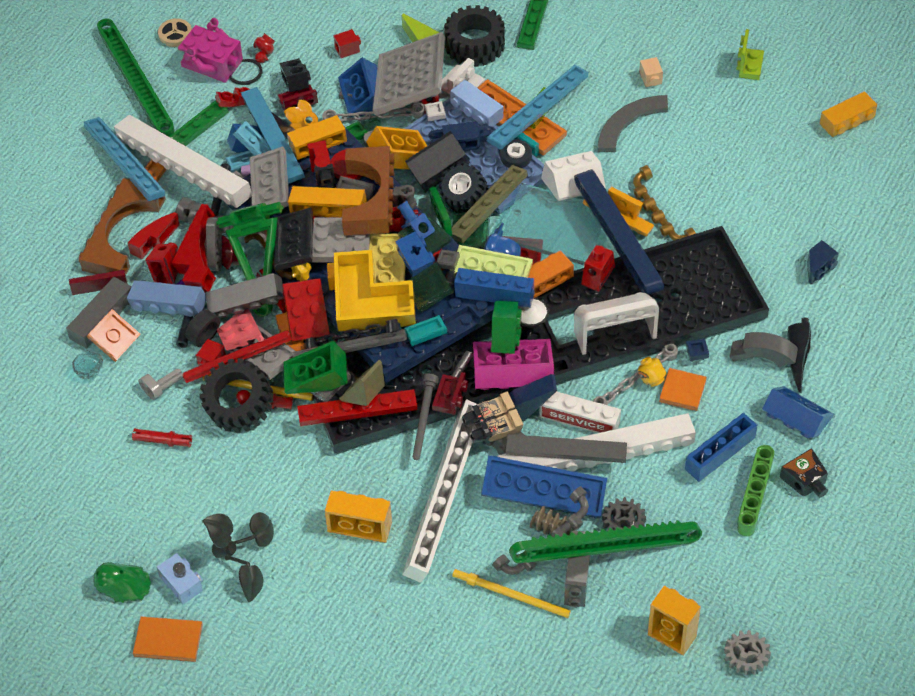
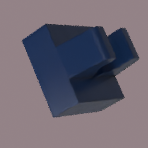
M705 338L686 341V349L691 362L709 358Z

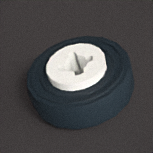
M512 140L500 150V160L508 168L512 165L524 168L532 159L531 147L522 140Z

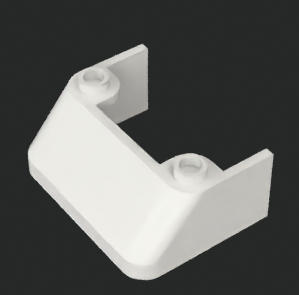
M641 292L579 306L574 313V333L582 355L586 354L587 331L645 318L652 338H657L659 307L652 297Z

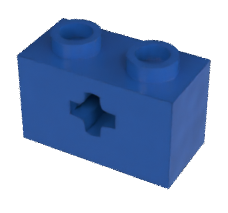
M416 231L395 241L397 251L413 279L434 270L433 262H435V258L431 251L427 252L425 240L422 236L419 237Z

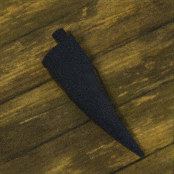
M806 317L801 319V323L792 324L787 329V340L798 348L795 364H790L799 393H802L803 373L811 348V326L809 319Z

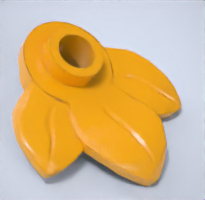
M299 100L298 107H290L284 111L286 118L291 122L290 126L295 130L318 122V117L312 112L311 105L304 100ZM308 117L312 118L311 123L306 122Z

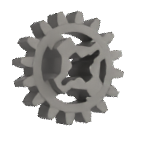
M740 630L739 636L732 634L731 640L727 639L724 654H726L725 661H730V668L736 667V673L743 670L746 676L748 671L755 675L756 669L762 672L764 666H768L771 656L769 651L770 644H765V637L759 639L758 632L751 635L750 630L747 631V634Z

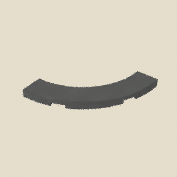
M667 95L642 98L625 105L608 119L600 133L598 152H616L620 133L634 122L636 118L642 115L647 116L668 112Z

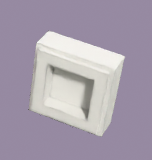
M442 101L424 104L428 121L446 118Z

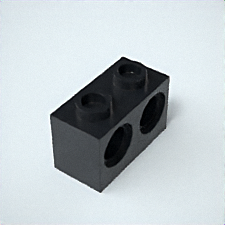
M300 58L279 63L282 79L289 92L309 88V81H311L310 72L307 70L305 63L302 64Z

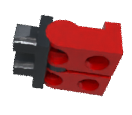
M325 140L307 144L312 172H315L317 187L336 188L333 164H330Z

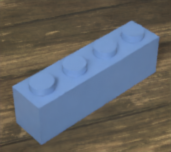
M134 280L127 296L128 302L136 311L162 312L171 315L181 314L189 317L195 316L202 311L207 301L202 287Z

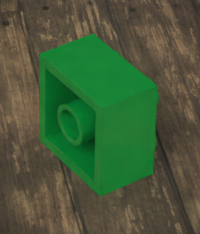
M495 301L492 316L491 352L515 354V348L519 347L521 338L520 322L522 318V309H518L519 302Z

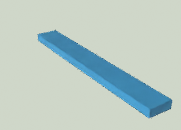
M573 65L487 137V142L500 150L503 149L588 77L589 72L577 65Z
M258 87L242 92V98L270 151L282 146L286 150L288 184L305 178L303 170Z
M100 117L84 121V128L148 201L165 196V190Z

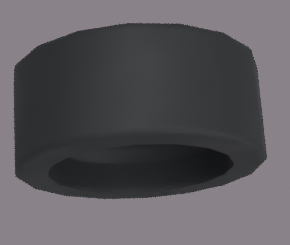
M206 309L200 311L190 321L185 333L186 338L197 347H202L207 339L212 340L217 333V329L220 326L219 317Z

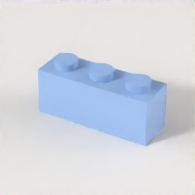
M463 80L450 91L451 104L463 111L468 117L476 120L479 125L493 127L503 119V106L467 80Z

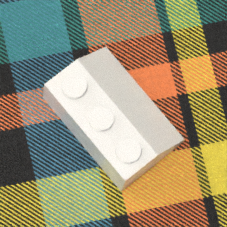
M592 151L545 161L541 179L558 201L582 196L575 184L574 175L590 169L594 170L604 188H606L601 162Z

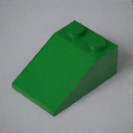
M334 341L284 361V391L286 394L330 391L347 384L346 353Z

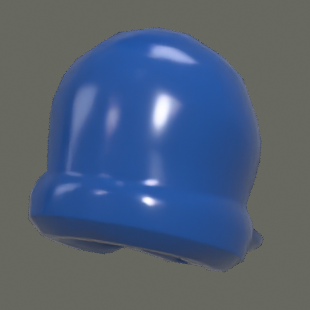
M501 223L494 233L488 237L484 250L520 257V245L509 238L502 237L504 223Z

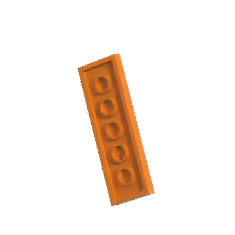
M488 79L477 87L503 106V119L496 124L499 127L526 105ZM543 115L522 132L539 143V153L543 156L567 136L565 129Z

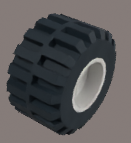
M460 163L455 168L454 166L450 167V171L446 170L444 172L445 176L440 179L442 183H439V188L441 189L439 192L443 200L453 211L455 210L456 213L462 211L465 214L488 191L489 187L487 181L475 166H469L466 163L462 166Z

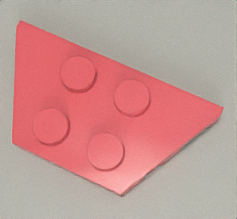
M249 309L244 310V313L234 315L217 329L226 350L246 346L249 344L248 340L256 338L258 342L264 340Z

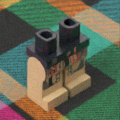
M508 392L502 393L500 397L472 406L471 411L462 416L465 427L471 425L476 427V430L470 432L473 444L483 441L485 445L491 441L507 437V434L513 435L521 432L523 422L517 410L514 409L515 406Z

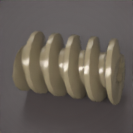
M545 506L535 512L530 522V528L533 529L536 526V531L540 532L543 530L545 535L549 533L551 535L555 529L561 527L566 522L567 516L565 515L560 520L559 512L553 517V510L550 509L546 514ZM571 528L569 531L566 532V534L570 536V532H572L573 529Z

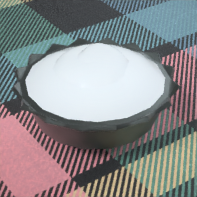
M535 297L533 298L531 308L518 306V309H522L520 324L526 328L540 326L549 317L548 313L550 310L548 309V304H545L544 300H539Z

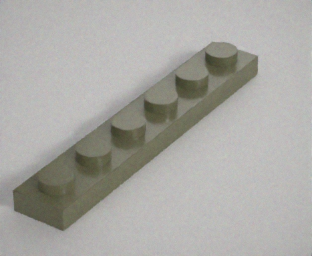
M512 165L452 227V239L464 243L528 176L527 170Z

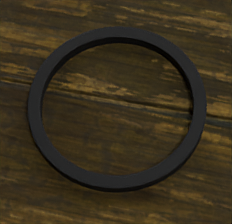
M243 59L241 62L256 64L260 69L259 74L249 81H238L232 78L231 75L229 76V79L235 84L248 85L260 79L263 70L261 64L256 60Z

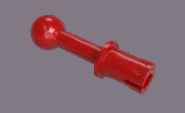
M240 390L236 395L237 402L243 405L249 399L251 393L248 390ZM274 393L273 402H269V404L272 405V409L279 407L292 410L293 397L277 396Z

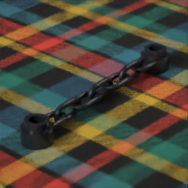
M397 319L386 321L384 326L380 324L368 325L362 331L350 329L339 336L335 333L327 334L321 340H317L316 337L305 339L304 348L309 349L319 347V343H329L328 339H325L327 337H332L335 340L334 342L337 343L338 339L342 338L347 341L357 339L360 334L366 333L368 336L377 335L383 329H385L386 333L401 331V326ZM376 327L375 330L378 331L369 333L371 332V329L369 328ZM354 332V335L357 336L347 338L350 336L347 333Z

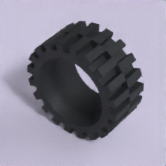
M471 5L466 6L465 10L461 7L458 9V13L453 11L451 17H447L444 25L445 48L452 60L456 58V62L461 64L462 61L465 62L470 58L474 61V67H479V63H482L483 66L488 65L489 60L494 62L495 56L498 58L501 56V51H504L505 27L504 20H502L500 14L496 16L495 10L490 12L489 7L484 6L483 9H480V5H475V8H471ZM472 29L483 30L489 33L480 39H468L461 35L462 32Z
M238 358L237 363L234 359H228L227 365L222 361L218 363L220 368L217 370L214 367L211 368L210 372L212 375L210 377L205 375L204 377L206 385L201 384L200 389L203 393L200 394V399L203 402L201 403L202 407L218 427H223L228 432H231V429H233L235 433H241V428L247 432L251 430L250 425L259 426L258 420L260 418L265 421L267 418L265 412H271L272 409L269 402H273L271 394L273 389L257 365L255 366L250 361L246 363L243 359ZM238 379L247 380L251 383V395L243 405L237 408H225L220 405V393L228 383Z

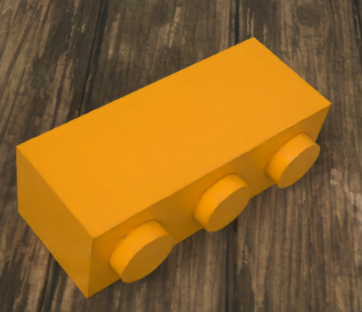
M864 91L822 111L820 125L831 137L843 134L845 131L873 119L876 115L878 104Z
M337 115L287 133L289 146L297 160L309 156L307 146L309 143L325 140L328 149L347 142L345 127Z

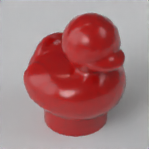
M265 33L262 37H257L253 43L254 48L261 50L255 55V60L259 63L268 61L267 54L273 53V44L276 42Z

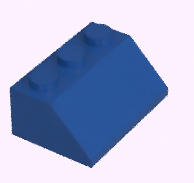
M363 57L338 77L348 113L373 111L377 65Z
M785 386L773 388L762 410L767 412L766 415L768 417L782 420L784 422L783 425L791 429L796 428L800 430V434L809 439L811 437H818L834 416V413Z

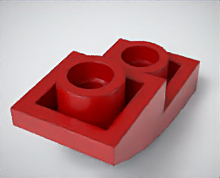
M235 87L233 93L228 91L216 92L215 99L219 107L245 105L246 103L241 93L250 89L247 87Z

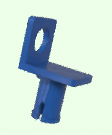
M408 201L397 207L406 220L405 224L401 226L402 229L411 225L414 232L416 231L419 237L422 236L423 239L435 231L425 213L415 214ZM420 223L427 225L428 230L426 233L419 231L418 226Z

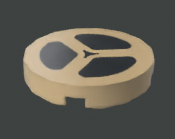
M174 18L160 25L158 36L160 41L165 43L166 46L179 47L192 28L186 20Z

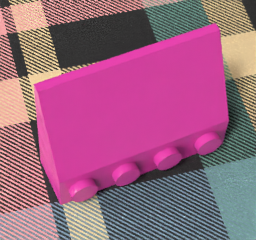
M550 339L520 340L519 347L515 348V354L491 352L492 341L473 342L475 389L488 390L490 388L508 389L510 387H521L554 374Z

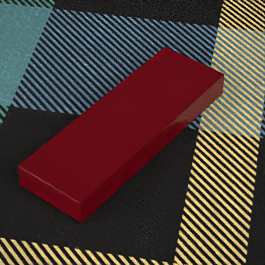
M125 270L69 279V285L72 295L101 291L113 277L128 284Z

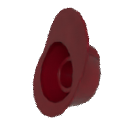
M222 235V265L229 269L240 264L229 239Z

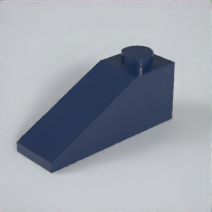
M550 374L514 389L509 393L515 406L514 409L517 410L523 422L557 392L555 375Z

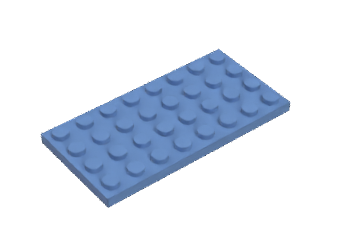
M450 98L442 102L446 118L428 121L425 114L404 129L418 130L428 146L431 141L428 134L431 130L442 129V125L475 122L476 120L468 117L459 108L454 107L451 104ZM494 125L492 131L494 132L499 127ZM487 140L481 141L480 147L477 150L464 151L470 161L469 166L473 165L480 171L487 181L489 188L509 169L500 160V149L488 143ZM532 155L530 163L522 168L527 170L528 176L495 211L499 214L544 183L541 179L544 164Z

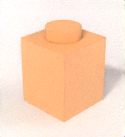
M657 57L640 60L639 73L645 87L662 84L663 70Z

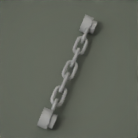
M420 102L413 103L410 108L391 110L389 115L382 116L383 114L371 116V114H375L373 111L336 114L334 110L329 109L324 111L322 116L323 120L336 115L342 116L341 122L398 116L420 118L425 114V107Z
M674 344L666 345L655 358H658L661 363L666 360L673 361L677 358L678 349ZM638 371L631 377L621 381L611 392L594 398L593 402L608 405L621 391H626L633 386L634 382L640 378ZM628 381L629 385L624 388L622 384ZM609 395L611 399L607 401L605 397Z

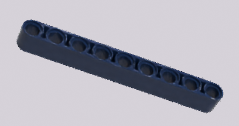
M590 169L574 175L578 190L641 292L651 295L664 290V284L660 275L594 170Z

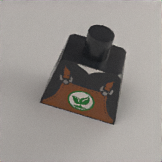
M812 448L781 467L780 478L800 495L806 496L814 491L821 498L828 492V489L824 486L828 475L827 470Z

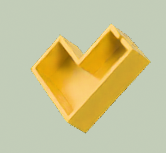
M372 250L334 253L338 331L350 329L363 330L372 324L384 326L386 321L397 319L401 327L416 324L413 281L375 283Z

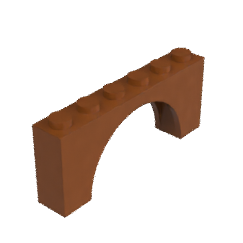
M390 146L347 148L345 155L347 174L368 177L374 180L380 186V189L366 203L342 210L344 236L389 233V225H393V217L390 214L393 213V202L390 200H394L393 189H391L394 188V179L391 177L394 176V165H391L395 164L394 153L390 152Z
M123 178L121 183L117 185L113 198H110L106 211H103L100 222L94 227L93 235L87 240L84 251L79 255L82 271L101 274L125 270L127 274L130 268L128 256L117 252L109 245L108 238L110 232L119 221L131 214L145 211L159 213L166 200L165 196L148 201L130 179Z

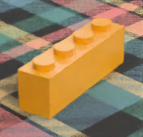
M297 186L292 187L288 199L290 213L311 208L313 216L338 218L342 217L343 209L356 207L367 202L365 190Z

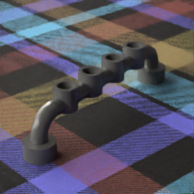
M582 486L574 490L569 496L575 504L580 503V510L571 515L550 536L555 537V534H558L561 537L563 533L566 534L571 528L576 531L583 525L581 519L587 514L589 505L585 497L587 492ZM505 554L498 557L492 564L498 572L502 570L510 575L518 574L524 569L529 572L537 565L536 562L519 563L511 567L508 565L510 560Z

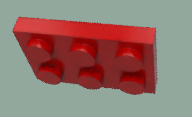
M321 279L282 284L291 341L323 337L330 334Z

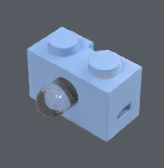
M176 553L158 565L157 571L160 579L173 591L177 599L182 604H185L203 591L201 585L203 580L198 572H193L190 569L189 562L185 558L181 559Z

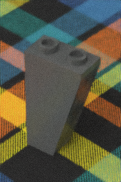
M572 530L575 535L578 534V531ZM591 555L568 558L564 605L575 608L585 607Z

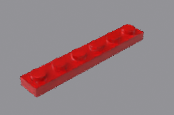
M413 389L378 394L367 406L336 400L300 405L297 408L300 426L417 410V403Z

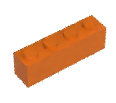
M561 250L532 265L528 278H534L535 294L533 298L574 277V264Z

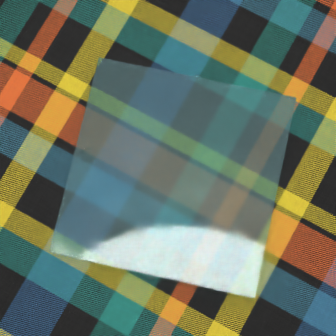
M521 183L502 237L515 241L520 247L547 255L555 254L561 250L571 262L584 265L597 244L602 227L591 209L583 204V200L570 198L558 201L549 190Z

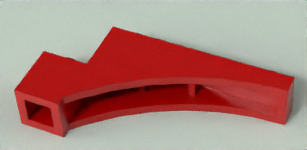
M201 204L172 261V265L178 273L184 274L182 280L186 286L202 287L204 293L211 290L216 280V277L208 267L206 257V223L208 218L215 217L208 204Z

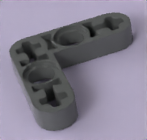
M227 215L210 217L206 223L207 263L211 271L219 272L221 270L222 234L226 233L225 230L234 228V226L220 229L219 225H217L216 221H218V218Z

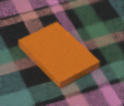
M141 616L133 656L196 662L203 623L202 621Z

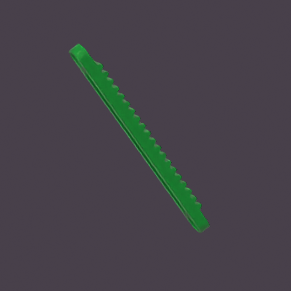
M108 18L101 19L97 23L98 32L111 57H113L132 93H134L137 101H139L150 124H152L154 129L169 137L175 130L167 111L115 23ZM104 26H110L108 29H102ZM164 126L170 127L168 130H161Z
M678 520L675 523L668 521V524L661 522L660 525L654 523L653 526L646 524L645 527L639 524L638 528L631 525L630 529L624 526L622 530L619 527H616V530L609 528L608 531L601 529L600 532L593 530V533L586 530L585 534L578 531L577 535L570 532V536L563 533L561 537L555 534V537L547 535V538L540 536L539 539L532 537L531 540L519 541L510 547L509 554L515 563H528L689 544L698 541L702 536V531L696 522L681 523ZM525 550L523 553L517 554L519 551Z

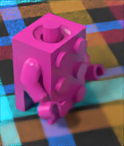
M212 18L207 24V29L195 25L179 45L178 50L185 52L184 58L181 61V67L226 83L229 76H232L243 60L241 43L239 40L229 37L221 28H218V20Z

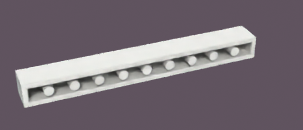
M128 115L114 126L116 136L122 143L127 144L131 149L139 151L143 156L151 158L155 163H160L167 170L170 169L178 176L184 177L190 183L198 185L202 190L210 192L214 197L222 199L226 204L238 208L252 196L249 182L135 117Z
M467 399L457 414L402 574L420 583L429 573L472 445L470 432L476 430L475 425L465 427L462 421V416L470 412L472 406L478 405Z
M689 413L574 439L627 442L626 459H631L635 456L650 455L657 451H668L675 447L689 446L695 442L696 432ZM506 454L497 456L573 472L581 468H592L599 464L613 463Z

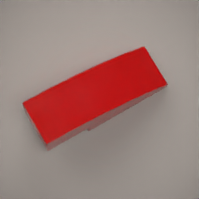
M173 212L165 215L136 233L127 242L130 254L143 259L152 247H155L157 244H164L180 225L178 214Z

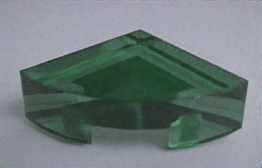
M375 116L364 121V126L368 132L373 131L376 126H381V118Z

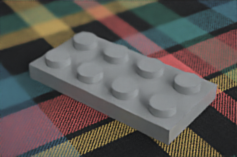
M282 146L250 157L252 206L260 203L268 205L280 202L283 208L289 206L287 159L284 147Z
M258 326L264 339L273 336ZM257 338L248 340L249 344L246 346L258 342ZM284 343L244 361L246 363L250 361L255 366L257 365L265 377L270 380L284 370V361L293 358L295 350ZM246 346L236 347L235 349H231L228 351L232 353Z

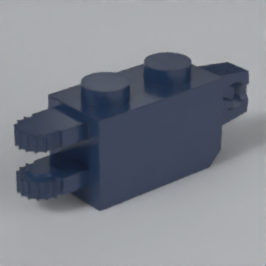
M475 121L442 125V129L431 130L428 136L431 144L451 131L463 151L477 150L480 147V142L487 140V137L493 131L491 126H478V122Z

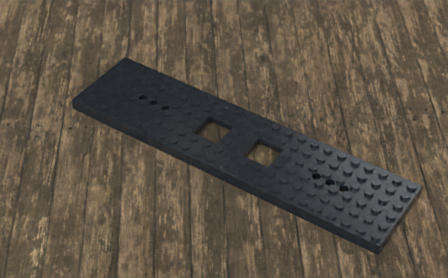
M723 226L643 249L664 284V290L649 295L653 299L659 298L663 300L662 302H657L659 307L657 338H652L645 318L591 330L593 335L587 336L586 354L582 355L577 340L559 345L547 321L575 312L581 305H589L640 293L641 290L622 259L617 257L614 258L615 267L599 292L582 285L584 268L574 270V277L537 296L539 300H544V303L548 304V309L550 310L548 313L549 317L540 326L535 328H526L520 324V340L550 339L556 384L661 352L669 344H674L677 347L686 344V341L702 339L768 318L769 308ZM672 293H677V294H679L680 296H678V297H673V296H671V294H672ZM492 321L391 380L395 382L393 385H386L384 382L385 386L378 394L414 389L417 410L323 423L334 454L418 428L425 391L422 385L425 374L422 371L425 369L431 370L429 374H434L439 378L438 386L432 391L426 425L456 416L460 408H457L456 414L453 415L432 410V405L442 375L451 376L466 351L471 352L473 357L463 371L465 373V380L468 381V387L466 392L462 393V405L466 399L479 405L500 397L502 393L508 392L509 394L514 389L519 388L475 389L473 342L492 337ZM357 351L347 352V384L330 391L310 392L313 394L314 403L340 400L339 398L370 368V365ZM406 375L413 376L410 380H406L403 377Z

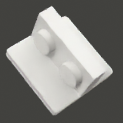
M468 58L461 66L456 65L442 79L441 90L450 94V91L463 80H467L475 87H478L485 81V78L475 73L474 61Z

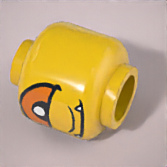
M646 357L640 361L641 365L637 371L644 384L654 387L665 380L666 370L658 358Z

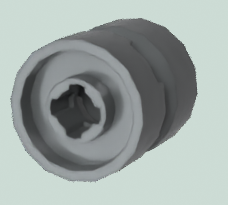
M187 197L182 198L175 210V213L178 214V219L191 225L201 203H196V201Z

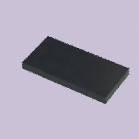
M307 208L277 216L274 259L276 271L312 262V209Z

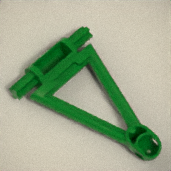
M280 202L268 205L260 203L231 211L230 215L220 217L216 221L220 229L234 226L233 229L225 230L246 281L254 279L255 276L238 238L267 230L263 276L272 274L277 218H268L270 215L282 212L283 206ZM273 304L261 305L262 307L259 308V312L257 309H253L258 316L266 317L271 314Z

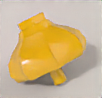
M305 263L291 267L292 273H294L292 277H296L299 281H306L311 270L310 264Z

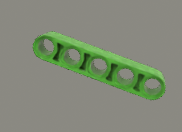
M761 445L756 450L737 523V531L742 536L748 537L753 535L757 526L774 459V450L769 445Z

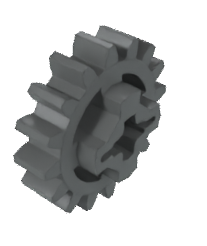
M626 497L623 498V501L615 498L614 504L608 502V507H604V513L602 514L603 527L612 528L613 530H616V527L622 530L624 526L630 529L631 525L638 528L639 524L645 527V509H640V503L635 505L634 499L628 502Z

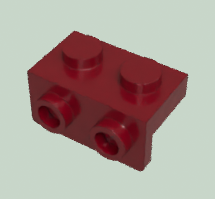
M309 84V88L278 94V100L285 111L290 107H298L299 100L307 101L310 105L318 103L316 89H313Z
M461 372L459 378L442 375L432 410L456 414L457 408L462 406V393L466 392L468 387L465 373Z

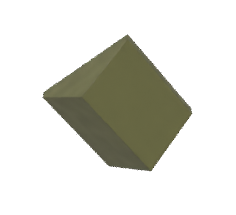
M378 360L339 399L343 402L367 406L385 386L382 362Z

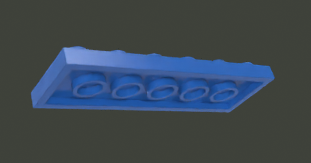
M488 455L481 496L537 507L545 506L547 509L574 514L580 510L581 506L579 502L575 504L569 496L574 490L582 486L587 492L585 497L589 505L585 516L600 519L607 478Z

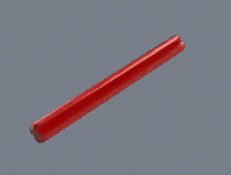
M285 330L261 342H256L182 373L183 379L186 383L192 382L211 374V368L214 367L216 370L220 368L218 363L222 361L227 365L228 359H234L236 363L238 358L248 359L291 341V335L288 330Z

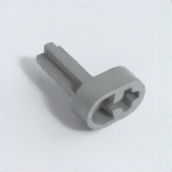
M175 369L158 381H155L149 374H146L138 382L142 390L154 400L163 394V390L181 380L183 375L180 369Z

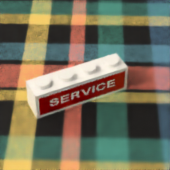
M556 392L540 406L539 417L591 432L601 433L618 429L621 409Z

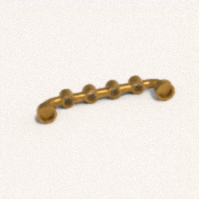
M648 165L640 167V172L633 178L635 186L633 192L637 199L641 197L644 199L642 201L644 210L646 212L649 210L653 212L651 219L654 224L660 222L662 225L660 227L661 234L664 237L669 235L672 240L696 234L692 227L684 230V235H678L675 232L673 225L667 221L664 212L657 207L654 198L650 197L646 187L640 183L642 178L645 181L653 178L651 169Z

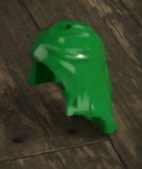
M105 562L96 569L93 578L96 590L108 597H112L115 602L121 601L124 603V601L143 600L150 592L151 581L149 573L144 571L143 567Z

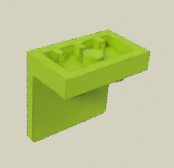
M746 29L745 35H741L740 46L743 47H739L738 58H741V60L737 61L736 70H739V78L760 80L764 50L747 48L749 29Z

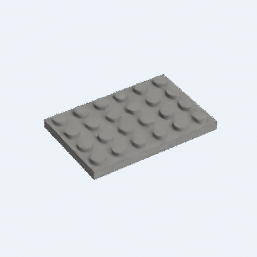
M442 32L379 54L373 112L376 116L386 114L396 108H403L413 102L418 103L428 97H435L441 93L445 37Z

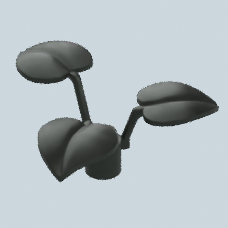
M262 512L252 515L249 523L253 535L231 541L232 537L230 535L233 532V523L227 515L219 513L204 518L202 522L206 526L213 542V555L216 558L225 557L226 561L231 560L244 564L239 569V580L247 601H253L263 587L262 572L258 566H250L248 561L232 557V555L236 552V544L254 538L259 547L269 545L274 535L272 521L269 519V516Z

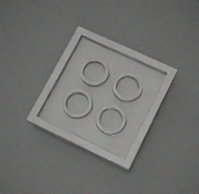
M342 217L314 218L312 262H334V253L369 250L370 234L344 236Z

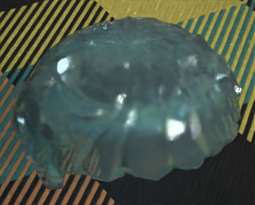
M86 350L85 354L77 355L72 362L73 371L82 379L94 378L103 366V359L99 352L94 353L93 351L90 352V350Z

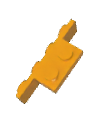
M611 186L608 194L630 229L646 237L653 229L654 224L639 217L643 202ZM584 199V200H583V204L586 205V206H588V204L586 203V201H585V199Z

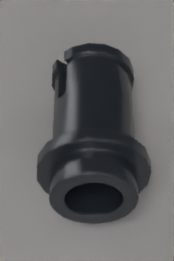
M454 270L447 271L445 282L441 285L442 291L447 295L455 292L454 282L457 272L453 277Z

